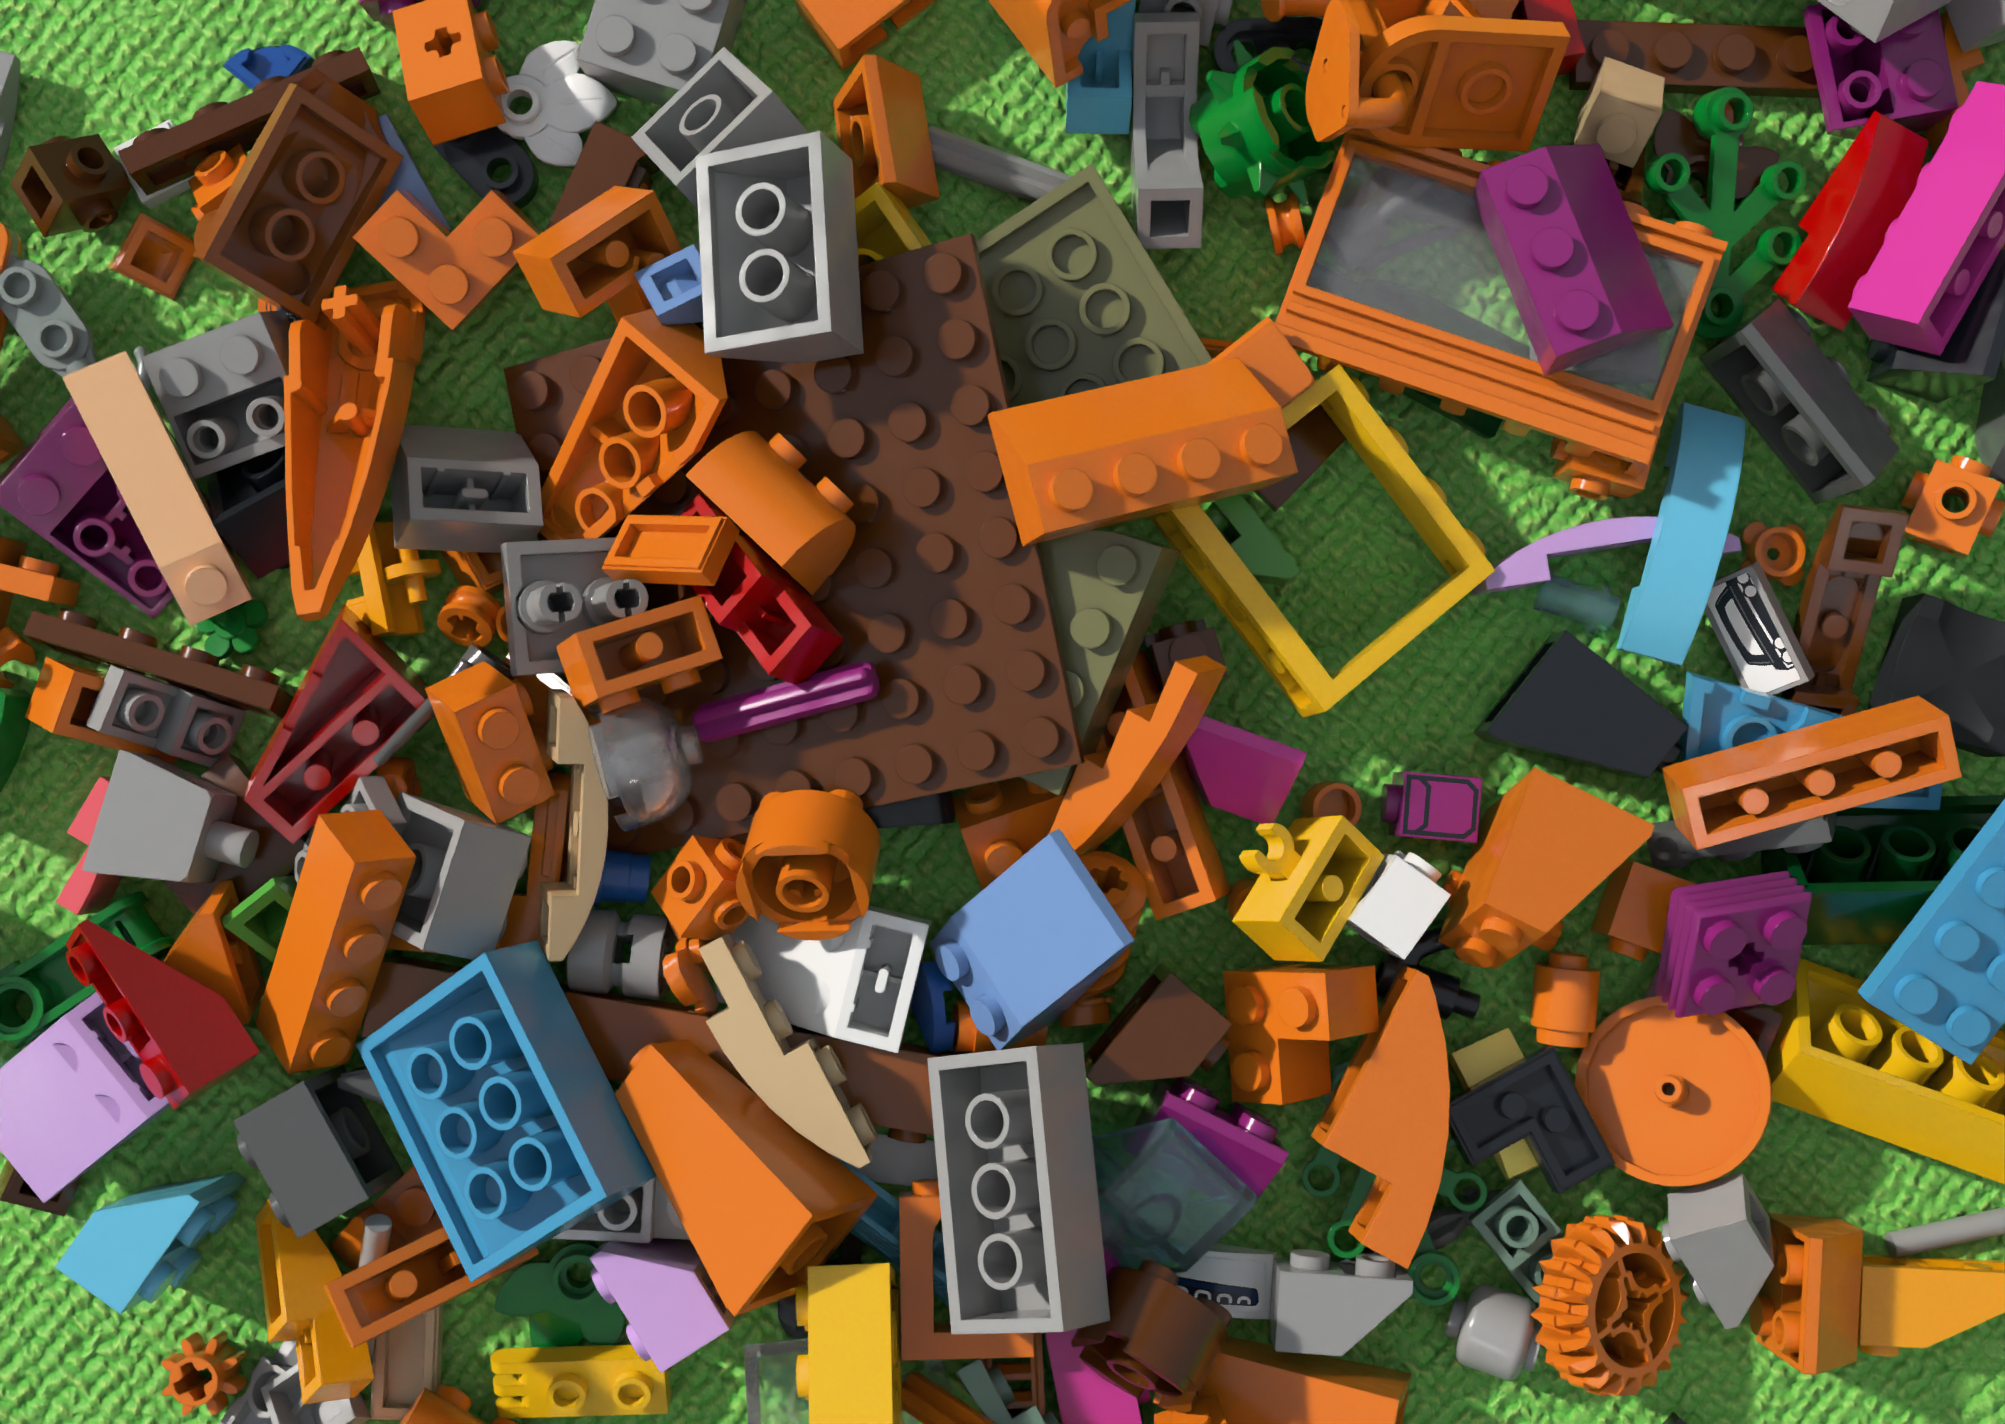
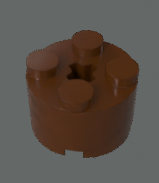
M1143 1260L1139 1269L1123 1266L1110 1268L1106 1274L1110 1321L1078 1328L1071 1340L1072 1347L1084 1346L1079 1358L1091 1370L1124 1392L1139 1399L1144 1389L1152 1390L1163 1395L1158 1407L1180 1413L1191 1411L1228 1336L1227 1328L1231 1322L1232 1315L1220 1304L1203 1297L1195 1298L1177 1287L1178 1276L1169 1268L1155 1261Z

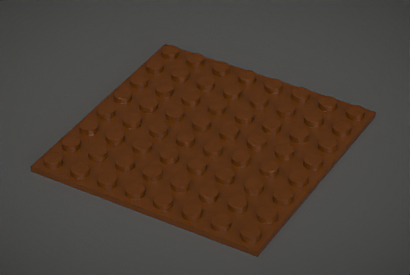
M971 233L859 265L863 354L804 364L721 358L728 398L701 451L629 515L680 516L698 493L706 496L685 475L707 453L728 438L745 431L758 432L768 442L777 432L780 433L807 459L799 471L812 484L816 486L826 476L854 503L852 508L846 513L856 526L852 545L832 575L828 576L814 595H811L784 570L817 605L844 638L814 674L865 660L874 665L880 681V690L877 692V696L871 700L718 741L704 742L699 738L692 720L693 714L700 705L786 682L768 675L739 634L734 630L719 625L705 606L723 658L700 670L699 674L702 682L668 694H664L661 684L638 690L641 702L610 712L613 715L595 740L601 757L607 790V850L632 852V854L644 855L682 847L692 835L721 839L749 833L753 817L759 809L762 798L768 793L775 791L819 790L830 792L836 789H844L860 797L863 802V809L1085 763L1040 544L1022 546L987 417L990 412L1011 408L975 235ZM703 322L694 323L704 331ZM612 337L504 368L516 433L522 436L539 464L541 490ZM626 518L603 538L617 537ZM540 532L537 534L538 541L548 540ZM642 583L647 589L649 596L648 606L645 611L698 596L690 585Z

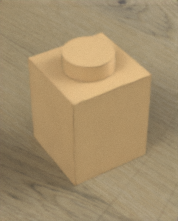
M1605 56L1578 110L1574 145L1600 144L1606 159L1634 168L1662 115L1665 78Z

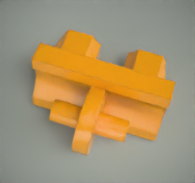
M374 521L360 556L349 576H361L364 596L347 600L346 606L371 629L372 636L410 637L425 633L420 607L421 603L428 601L424 580L441 574L439 560L419 559L418 549L395 548L393 522Z

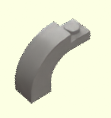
M1198 12L1135 13L1133 15L1132 105L1130 116L1131 195L1134 232L1145 249L1201 248L1204 187L1199 167L1197 134L1192 129L1189 121L1191 105L1197 102L1200 35Z

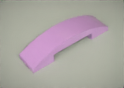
M1657 517L1605 519L1561 530L1537 540L1494 564L1495 571L1472 590L1473 596L1532 587L1551 580L1548 559L1651 543ZM1730 533L1727 534L1721 557L1741 551L1739 537Z

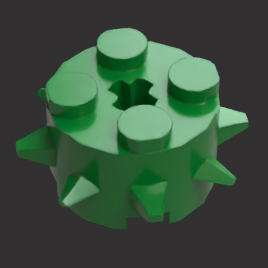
M1239 39L1233 41L1238 68L1230 73L1215 70L1207 73L1206 81L1209 86L1204 89L1201 99L1191 105L1189 114L1190 125L1195 133L1200 136L1204 151L1214 167V180L1217 187L1228 197L1237 198L1240 195H1244L1250 199H1268L1290 187L1302 205L1307 206L1309 202L1304 179L1315 173L1330 174L1334 165L1333 161L1338 152L1332 150V141H1316L1309 124L1305 106L1306 84L1309 73H1306L1296 62L1291 60L1295 51L1289 47H1271L1252 59Z

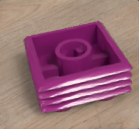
M1789 871L1677 887L1671 892L1655 994L1658 996L1662 995V1002L1669 1003L1668 1009L1671 1011L1675 1010L1676 1018L1702 1014L1718 1015L1726 1010L1762 1004L1778 1005L1791 999L1796 988V975L1803 940L1807 933V920L1812 893L1804 892V885H1797L1798 880L1790 878Z

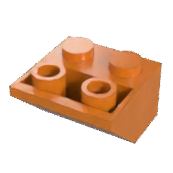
M1767 1213L1770 1217L1775 1266L1749 1308L1750 1326L1752 1332L1756 1335V1341L1802 1374L1817 1375L1857 1362L1863 1230L1835 1217Z

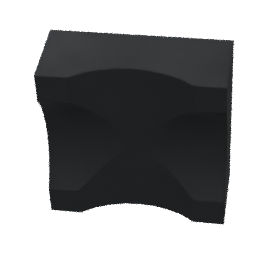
M1924 593L1902 598L1868 709L1919 695L1949 715L1956 748L1983 757H2004L2005 622L1978 615L1943 599Z

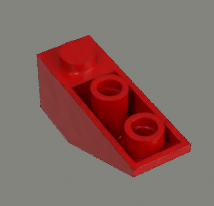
M89 920L79 923L65 945L69 949L66 952V959L72 973L82 985L87 987L92 984L106 1006L103 1008V1016L110 1031L119 1041L123 1043L126 1041L130 1042L143 1062L140 1064L139 1069L145 1084L157 1098L162 1099L166 1097L174 1110L241 1071L260 1053L222 995Z

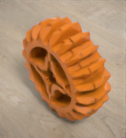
M1598 1214L1595 1216H1585L1583 1222L1577 1224H1567L1565 1237L1551 1239L1553 1257L1548 1260L1538 1261L1544 1272L1542 1284L1531 1287L1540 1295L1539 1307L1530 1314L1542 1323L1535 1341L1547 1349L1545 1363L1555 1367L1560 1373V1378L1568 1381L1572 1386L1586 1389L1589 1393L1608 1397V1395L1617 1397L1618 1395L1637 1396L1641 1387H1655L1658 1371L1671 1370L1670 1350L1682 1348L1677 1334L1680 1324L1689 1322L1681 1315L1682 1303L1690 1296V1294L1680 1289L1679 1286L1685 1269L1674 1264V1260L1669 1255L1662 1240L1661 1231L1654 1230L1644 1223L1636 1222L1632 1217L1613 1215L1612 1217Z

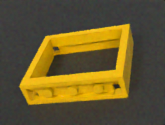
M1340 364L1315 380L1309 388L1281 409L1286 428L1289 429L1321 404L1451 577L1330 676L1199 504L1149 516L1172 548L1181 550L1179 554L1181 560L1303 718L1329 710L1495 571L1494 567L1485 557L1486 550L1481 540L1470 529L1463 527L1447 507V498L1442 488L1433 479L1422 474L1408 455L1409 449L1404 438L1393 427L1385 425L1369 404L1370 397L1364 385L1354 376L1347 374Z

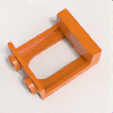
M938 1179L912 1180V1191L899 1192L901 1361L1034 1357V1333L951 1334L950 1322H934L933 1237L935 1227L941 1219Z

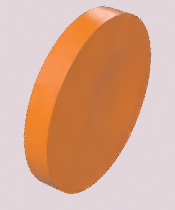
M1662 996L1640 999L1613 1012L1597 1026L1596 1032L1590 1035L1588 1047L1583 1048L1579 1057L1575 1075V1087L1615 1161L1614 1165L1622 1171L1640 1180L1663 1186H1695L1717 1180L1738 1168L1750 1157L1759 1145L1768 1127L1773 1099L1772 1083L1767 1063L1750 1034L1725 1012L1718 1015L1702 1014L1676 1018L1675 1010L1671 1011L1668 1009L1669 1003H1663Z

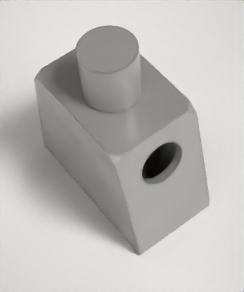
M119 749L82 870L90 873L166 881L211 883L215 878L219 862L241 868H246L251 864L258 849L259 834L256 830L231 824L237 806V796L157 756Z

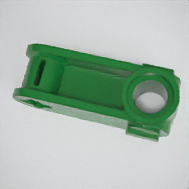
M142 891L134 892L121 898L88 919L158 960L168 954L175 942L172 936H163L144 907L148 899ZM75 928L21 963L17 960L0 970V1039L9 1041L14 1049L27 1047L61 1017L96 992L92 984L86 987L76 979L66 959V952L69 949L65 944ZM21 991H25L33 1003V1012L28 1021L23 1020L16 1009V1000Z

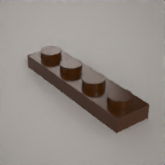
M1577 20L1586 53L1569 73V90H1589L1606 56L1664 77V93L1706 94L1724 87H1735L1742 90L1747 96L1817 98L1820 96L1806 27Z
M359 47L347 52L335 50L318 57L313 62L311 68L288 78L286 76H274L263 80L254 87L251 94L235 101L208 104L197 110L193 115V119L175 127L148 130L137 136L133 141V145L118 151L130 176L148 196L193 176L199 163L216 151L224 150L227 153L239 143L247 152L250 151L288 85L304 78L314 68L363 101L381 92Z
M60 608L57 617L32 610L23 632L25 636L49 650L108 668L110 665H114L280 721L293 699V696L278 686L281 677L264 669L243 664L240 674L219 668L220 658L205 651L182 646L179 655L157 648L160 640L151 635L127 627H121L118 636L96 630L99 621L65 608Z

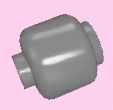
M1481 1284L1472 1290L1468 1302L1455 1298L1445 1336L1457 1339L1455 1355L1460 1364L1497 1378L1511 1381L1521 1374L1522 1369L1533 1372L1541 1345L1535 1341V1338L1542 1327V1323L1530 1315L1536 1309V1305L1530 1299Z

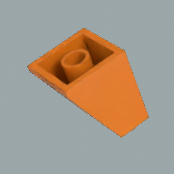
M1534 767L1486 810L1478 831L1477 843L1473 844L1437 941L1454 949L1457 957L1470 965L1497 969L1548 933L1651 837L1655 825Z

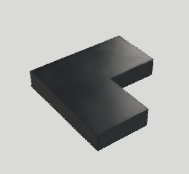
M1546 1045L1450 1098L1449 1133L1467 1165L1474 1166L1524 1138L1552 1192L1561 1194L1615 1164L1610 1151L1554 1046Z

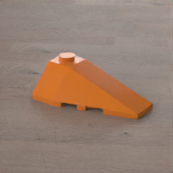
M653 309L621 317L542 487L543 527L539 532L548 540L603 538L701 451L728 396L721 358L710 357L705 354L704 331L696 324L661 325Z

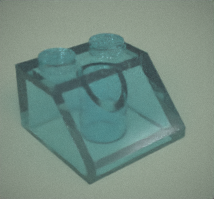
M1173 1117L1092 1136L1103 1247L1119 1260L1120 1266L1139 1269L1143 1260H1152L1164 1265L1174 1273L1187 1272L1255 1205L1257 1195Z

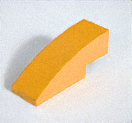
M268 1199L255 1217L269 1343L295 1340L303 1405L355 1398L374 1379L368 1343L365 1342L353 1349L351 1348L324 1289L325 1284L341 1277L342 1274L335 1259L317 1232L313 1230L298 1239L292 1227L287 1228L280 1223Z

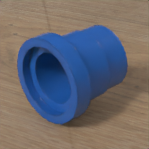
M606 848L602 877L593 906L600 907V901L646 903L651 856L632 854V852L607 850Z

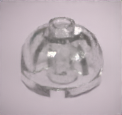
M640 696L641 702L629 704L602 714L599 703L589 706L587 714L601 721V723L588 726L589 739L606 799L621 797L627 812L614 816L618 825L625 832L653 824L670 816L687 800L693 787L692 765L703 762L701 745L693 724L681 727L675 714L668 706L657 699Z

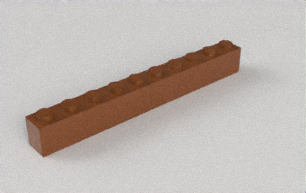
M398 955L383 957L367 1005L362 1037L367 1038L464 967ZM560 984L609 1083L610 1080L624 1082L630 1074L627 1070L629 1062L648 1044L689 1039L754 1092L724 1054L705 1022L720 1011L715 1010V1012L707 1015L696 1014L694 1006L629 997L612 992L600 994L570 991L568 985ZM791 1024L793 1034L786 1037L790 1048L812 1036L815 1037L820 1049L830 1045L845 1070L847 1080L839 1085L851 1108L861 1103L873 1125L889 1128V1138L909 1143H925L927 1135L934 1136L927 1058L966 1053L944 1051L931 1054L928 1047L901 1043L899 1052L894 1053L833 1038Z

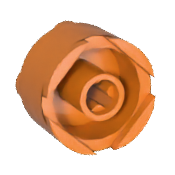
M836 789L830 792L819 790L775 791L768 793L762 798L759 809L756 811L751 823L736 878L738 899L750 916L759 922L760 914L770 920L779 923L777 933L794 939L814 941L839 937L850 931L851 922L860 915L861 918L864 917L869 907L881 849V840L875 823L863 810L861 798L855 793L844 789Z

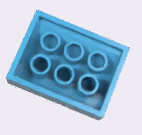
M537 940L484 952L356 1045L470 1282L484 1277L605 1209L656 1177Z

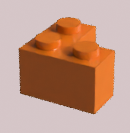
M613 186L512 253L543 310L581 318L607 301L619 324L623 316L653 309L634 273L682 250V247L654 190Z
M396 190L352 238L453 331L462 327L519 266L512 252L543 231L500 190H491L453 231L446 227L409 190Z
M1268 964L1223 971L1226 1019L1233 1024L1228 1029L1227 1034L1228 1038L1231 1039L1228 1048L1232 1101L1285 1105L1332 1094L1328 1041L1380 1031L1375 965Z

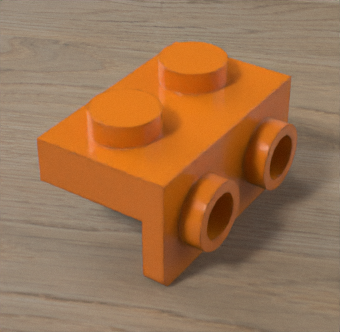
M1015 777L997 783L990 782L976 785L965 794L954 797L956 817L981 890L985 889L1049 834L1065 794L1056 795L1027 780ZM1101 845L1094 851H1102Z

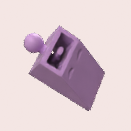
M97 992L61 1017L0 1068V1151L43 1203L49 1201L171 1107L166 1097L162 1099L157 1098L145 1084L139 1069L140 1064L143 1062L130 1042L126 1041L123 1043L119 1041L110 1031L103 1016V1008L106 1006Z

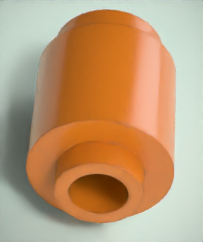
M1553 951L1549 952L1548 963H1535L1530 1025L1536 1026V1042L1571 1048L1588 1047L1589 1033L1596 1032L1601 970L1588 967L1589 956Z

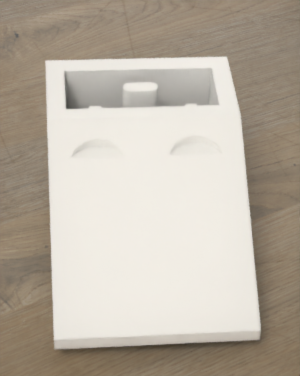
M869 905L868 911L863 918L860 915L851 922L850 931L836 938L816 941L794 939L777 933L779 923L770 920L760 914L759 922L752 916H749L744 923L738 926L732 934V938L736 944L745 940L753 951L762 970V975L755 979L766 1002L774 998L779 1002L790 1024L833 1038L894 1053L899 1052L931 920ZM718 988L716 993L717 1000L726 1003Z

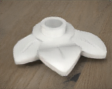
M567 40L554 41L537 47L526 56L519 75L507 77L510 93L501 95L506 123L497 125L501 131L503 130L511 138L525 140L538 160L554 167H574L583 149L579 133L590 130L595 121L602 123L617 108L615 96L603 84L585 74H578L580 65L577 61V56L581 45ZM524 96L533 102L531 109L521 115L510 111L509 107L512 100L516 97Z

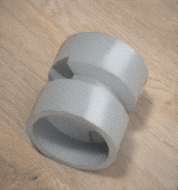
M591 909L582 931L568 952L567 982L570 991L607 994L614 985L621 987L624 996L663 999L667 981L664 977L662 961L665 955L671 954L673 951L674 934L667 916L635 913L628 922H624L618 911ZM624 943L632 944L630 964L622 963Z

